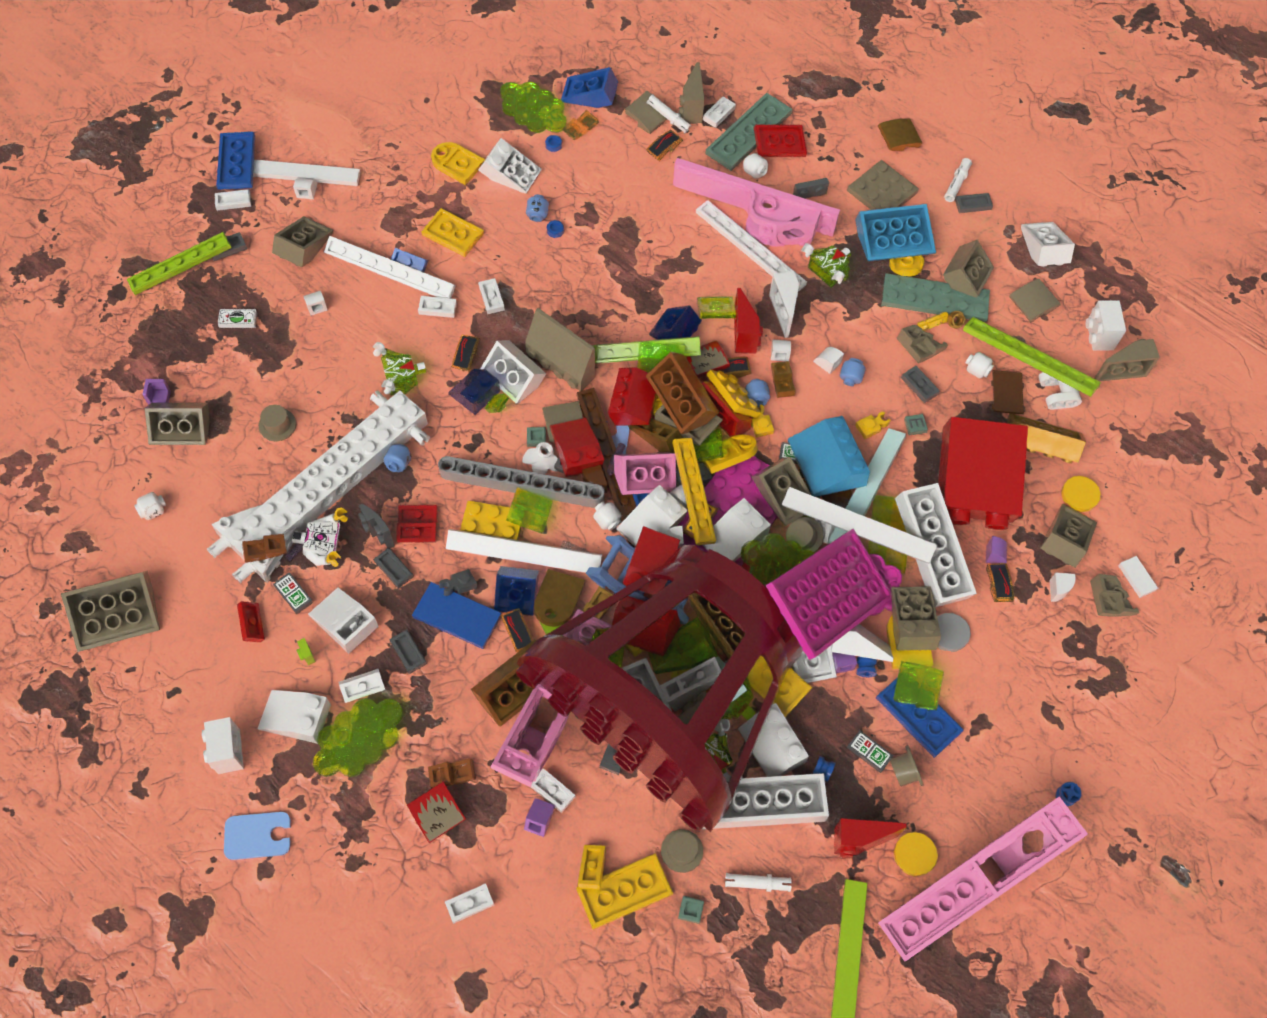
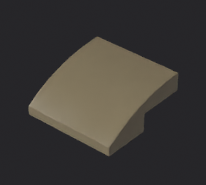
M646 91L625 108V114L638 121V127L651 134L667 118L646 103L652 95L649 91Z
M1040 279L1022 286L1009 295L1010 299L1030 323L1043 314L1047 315L1061 305Z
M579 401L542 408L550 442H554L550 425L583 418Z

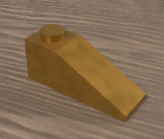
M652 418L650 425H628L629 429L660 452L675 453L672 442L674 439L682 438L677 428Z

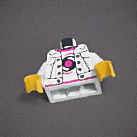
M341 507L331 515L307 523L306 533L294 531L292 543L304 544L303 555L316 566L332 564L334 567H337L339 563L335 559L341 558L336 552L340 523L338 521L346 522L348 518L343 514L348 511Z

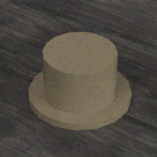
M275 404L269 405L261 412L258 425L259 431L269 441H283L294 433L296 419L284 407Z
M808 517L798 518L793 521L786 532L788 546L803 556L816 552L824 539L821 525Z
M907 745L905 746L907 753L890 758L897 780L901 787L919 781L920 785L924 786L913 755Z
M679 829L672 831L665 837L661 846L663 862L675 872L686 873L694 870L699 866L703 858L701 840L689 830Z

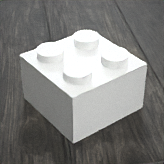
M1120 300L1098 301L1092 309L1089 318L1086 319L1085 325L1089 330V343L1092 345L1093 351L1114 350L1125 334L1126 327Z
M227 717L204 722L205 730H202V739L204 743L206 742V750L203 751L205 763H208L211 769H214L218 774L244 769L240 729L234 721Z

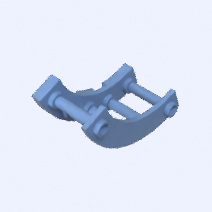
M620 535L606 537L612 548L602 566L598 568L589 567L585 573L601 588L604 589L606 586L614 594L626 587L622 581L635 549ZM621 552L629 560L616 580L609 574L608 569L617 553ZM668 580L665 587L673 581ZM640 590L628 595L643 601L649 599L644 596L645 592ZM689 597L673 608V610L678 612L680 624L686 625L689 620L683 609Z

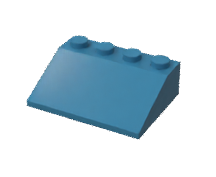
M927 204L860 211L855 219L858 237L868 261L936 253Z
M843 416L825 419L788 438V443L791 445L795 459L812 496L817 497L867 486L870 470Z

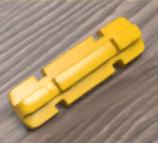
M942 312L940 315H935L925 319V321L918 322L917 326L926 331V328L931 329L941 325V323H946L949 315L947 312Z

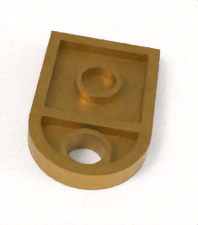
M548 569L534 602L536 618L542 624L552 627L561 626L568 622L573 616L585 585V580ZM547 613H554V614L556 615V617H555V618H547V617H546V614H547Z

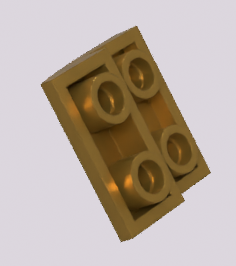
M894 119L879 123L878 125L890 151H903L906 147L919 148L922 145V141L911 119Z

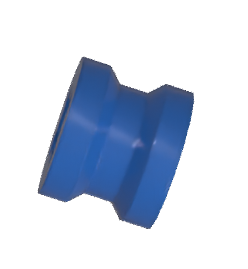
M857 657L859 668L856 670V674L866 678L875 677L877 675V670L875 669L877 659Z
M820 756L812 774L824 773V781L828 782L836 763L833 761L828 762L824 757Z
M1066 782L1057 789L1055 797H1060L1067 807L1072 806L1080 800L1081 789L1073 782Z

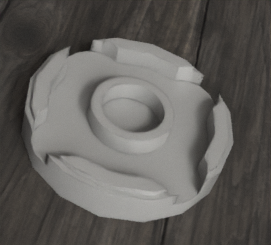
M944 613L937 616L941 633L938 648L951 652L963 649L969 642L971 635L970 627L966 620L954 613Z

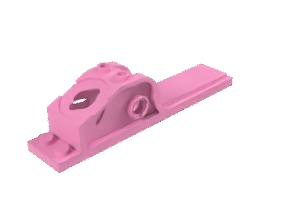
M677 158L675 161L673 179L675 187L743 208L748 214L746 232L762 244L773 247L784 245L804 246L805 243L811 245L816 232L833 237L840 212L839 209ZM769 203L772 205V207L767 208L764 207L763 204Z
M577 609L573 618L582 614L583 611ZM592 617L563 636L588 645L611 628L612 625ZM540 684L532 690L491 765L492 769L531 787L533 781H536L547 762L569 715L564 717L558 713L556 720H553L546 734L530 727L542 697L548 699L552 695ZM520 750L527 751L529 755L520 752Z
M1058 797L988 844L959 867L878 923L903 960L907 961L1084 838L1088 833L1062 799ZM1028 831H1042L1044 834L1042 850L1029 854L1023 851L1024 834ZM991 856L1005 874L994 884L990 883L979 867Z

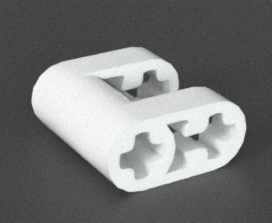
M1044 372L1038 375L1041 386L1059 385L1061 393L1052 394L1046 398L1048 409L1072 408L1082 403L1077 389Z

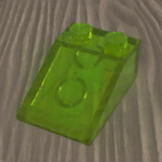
M698 617L678 629L664 656L648 652L655 674L694 668L713 657H718L710 633Z

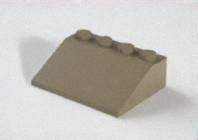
M537 308L525 341L527 355L539 361L544 368L553 371L559 379H564L571 388L582 391L595 378V348Z
M148 570L61 593L77 652L160 630Z

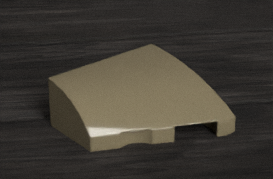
M917 325L903 328L897 337V340L917 363L932 358L948 347L946 342L940 344L933 340L934 335L923 331Z
M1098 574L1090 580L1098 616L1120 617L1139 614L1138 608L1133 609L1127 598L1130 596L1121 587V583L1116 576Z

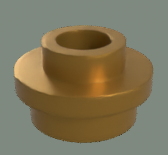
M960 311L951 312L947 318L948 325L955 329L963 326L965 323L964 314Z

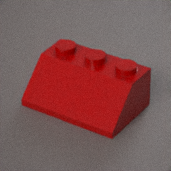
M637 367L619 368L608 409V414L615 426L650 425L657 394L646 377L648 372Z
M712 382L701 383L719 411L717 416L723 419L719 426L729 437L743 435L750 430L751 416L734 412Z
M630 596L620 600L614 611L612 626L646 601ZM673 609L627 644L664 656L681 626L678 612Z

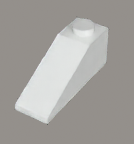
M713 657L660 685L667 703L674 711H677L687 702H694L697 695L710 688L722 670L716 658Z

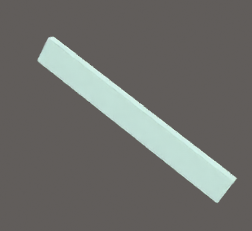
M888 428L868 466L870 474L867 486L856 488L846 507L847 510L862 516L866 515L906 438V433ZM835 527L829 543L847 531Z

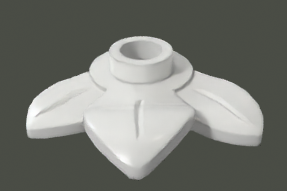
M539 443L536 448L528 449L525 452L522 462L531 464L534 473L546 474L548 469L557 472L554 469V465L558 458L554 455L553 447L549 443ZM541 450H545L547 454H543Z

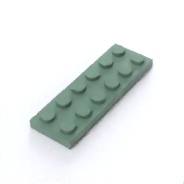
M766 93L706 149L705 154L732 171L757 147L754 126L780 125L792 114V108Z
M886 273L881 306L940 315L942 312H947L949 315L953 311H960L964 314L965 319L970 320L972 317H975L982 322H986L988 319L990 290L982 289L978 297H973L951 289L948 283Z

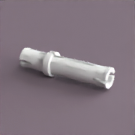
M654 94L647 100V104L667 118L671 125L677 126L684 133L691 127V124L680 117L681 114L675 113L655 97Z
M962 159L959 168L955 170V176L944 195L946 201L953 202L963 181L968 176V170L972 165L970 159Z
M726 873L725 879H734L735 881H725V887L766 889V892H771V890L791 892V886L782 885V883H791V877H772V874L759 876Z

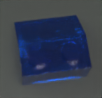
M690 305L668 308L649 335L657 340L691 337L698 330L702 320Z
M473 369L448 394L476 415L500 392L499 380L485 369Z
M500 566L496 574L494 610L505 613H512L518 610L522 615L533 616L534 602L538 590L539 570Z

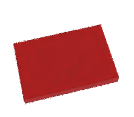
M802 125L754 126L757 152L760 156L806 157L807 149Z

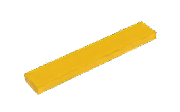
M692 438L674 439L672 443L696 545L715 544V532Z

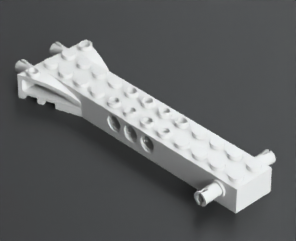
M375 391L376 395L373 393L370 400L378 405L379 408L264 504L238 512L229 517H222L219 521L211 524L220 539L207 548V551L216 558L227 547H231L244 560L242 541L261 540L266 535L284 534L286 551L288 552L293 544L294 531H303L307 527V523L317 519L383 463L384 456L392 445H404L412 437L421 445H425V442L429 441L430 436L421 430L428 424L425 412L401 391L397 392L389 400L379 391ZM283 555L247 562L232 573V575L239 583H242L251 573L255 572L268 584L271 579L270 575L275 567L278 568Z

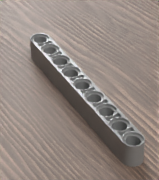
M450 456L442 457L438 462L441 477L449 481L595 508L604 501V489L598 484ZM525 481V483L519 484L518 482ZM539 484L544 485L543 487H536ZM556 488H562V490H560V491H556V490H554V489H556ZM593 495H599L600 497L594 498V497H592V496H593Z

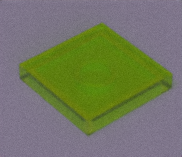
M732 296L697 297L700 319L736 318Z

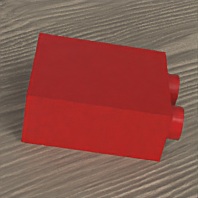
M951 417L943 426L938 484L953 525H969L970 518L985 520V528L1006 530L1009 529V523H1013L1022 516L1028 426Z

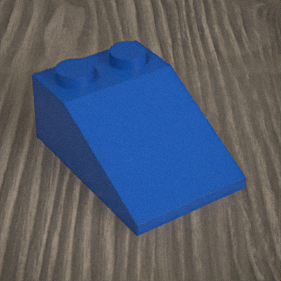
M610 67L567 77L561 101L595 108L607 107L613 104L618 80Z

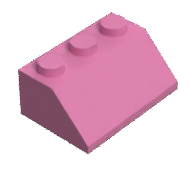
M675 453L614 455V474L622 495L651 493L659 485L667 492L675 489Z

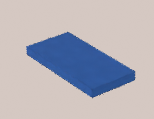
M254 132L220 133L216 184L218 190L253 187Z
M431 582L414 610L412 617L484 649L502 614L455 592L449 596H444V589L446 588H440L439 585Z
M906 671L876 696V699L934 758L964 731Z

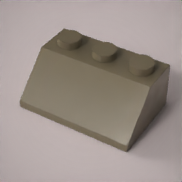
M975 240L958 248L943 276L951 289L978 297L994 266L979 241Z
M151 403L145 407L149 445H206L210 423L208 403Z

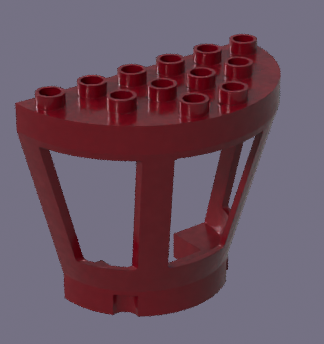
M684 545L677 549L664 565L536 640L518 659L517 665L519 669L516 671V674L528 687L535 689L540 684L552 694L548 698V702L559 714L567 717L572 712L582 720L584 724L580 727V730L591 742L600 745L605 740L617 751L613 755V759L622 769L630 774L638 769L650 779L646 784V788L658 800L666 803L669 798H672L680 805L683 810L679 816L690 828L700 832L705 827L711 832L727 813L786 672L801 656L803 650L786 619L781 614L775 600L770 595L769 590L743 567L711 549L705 552L696 545ZM655 578L673 581L588 645L563 636L650 583ZM697 593L727 615L744 632V637L689 723L684 724L652 692L608 658L691 594ZM761 655L770 668L773 681L730 781L727 783L722 771L706 750L705 743Z

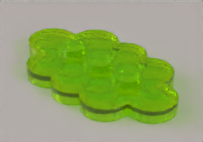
M507 82L501 86L502 110L506 115L514 116L517 124L527 125V128L534 133H540L546 129L557 133L566 128L567 120L563 115L564 103L558 98H552L550 91L540 89L534 82H525L521 85L515 82Z
M777 533L767 534L761 541H747L741 548L742 560L751 566L749 573L765 587L814 554L811 550H802L797 541H785Z
M366 698L357 701L351 711L339 713L335 718L334 725L326 726L319 732L318 744L321 750L317 752L313 759L315 771L324 777L332 776L338 771L344 776L355 777L364 770L366 764L378 762L383 750L394 747L399 739V732L395 725L400 722L403 716V709L400 703L393 699H385L376 704L373 700Z

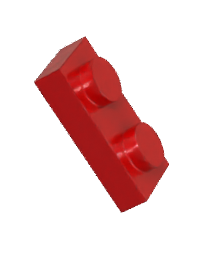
M239 602L237 609L242 640L261 643L265 637L259 603Z

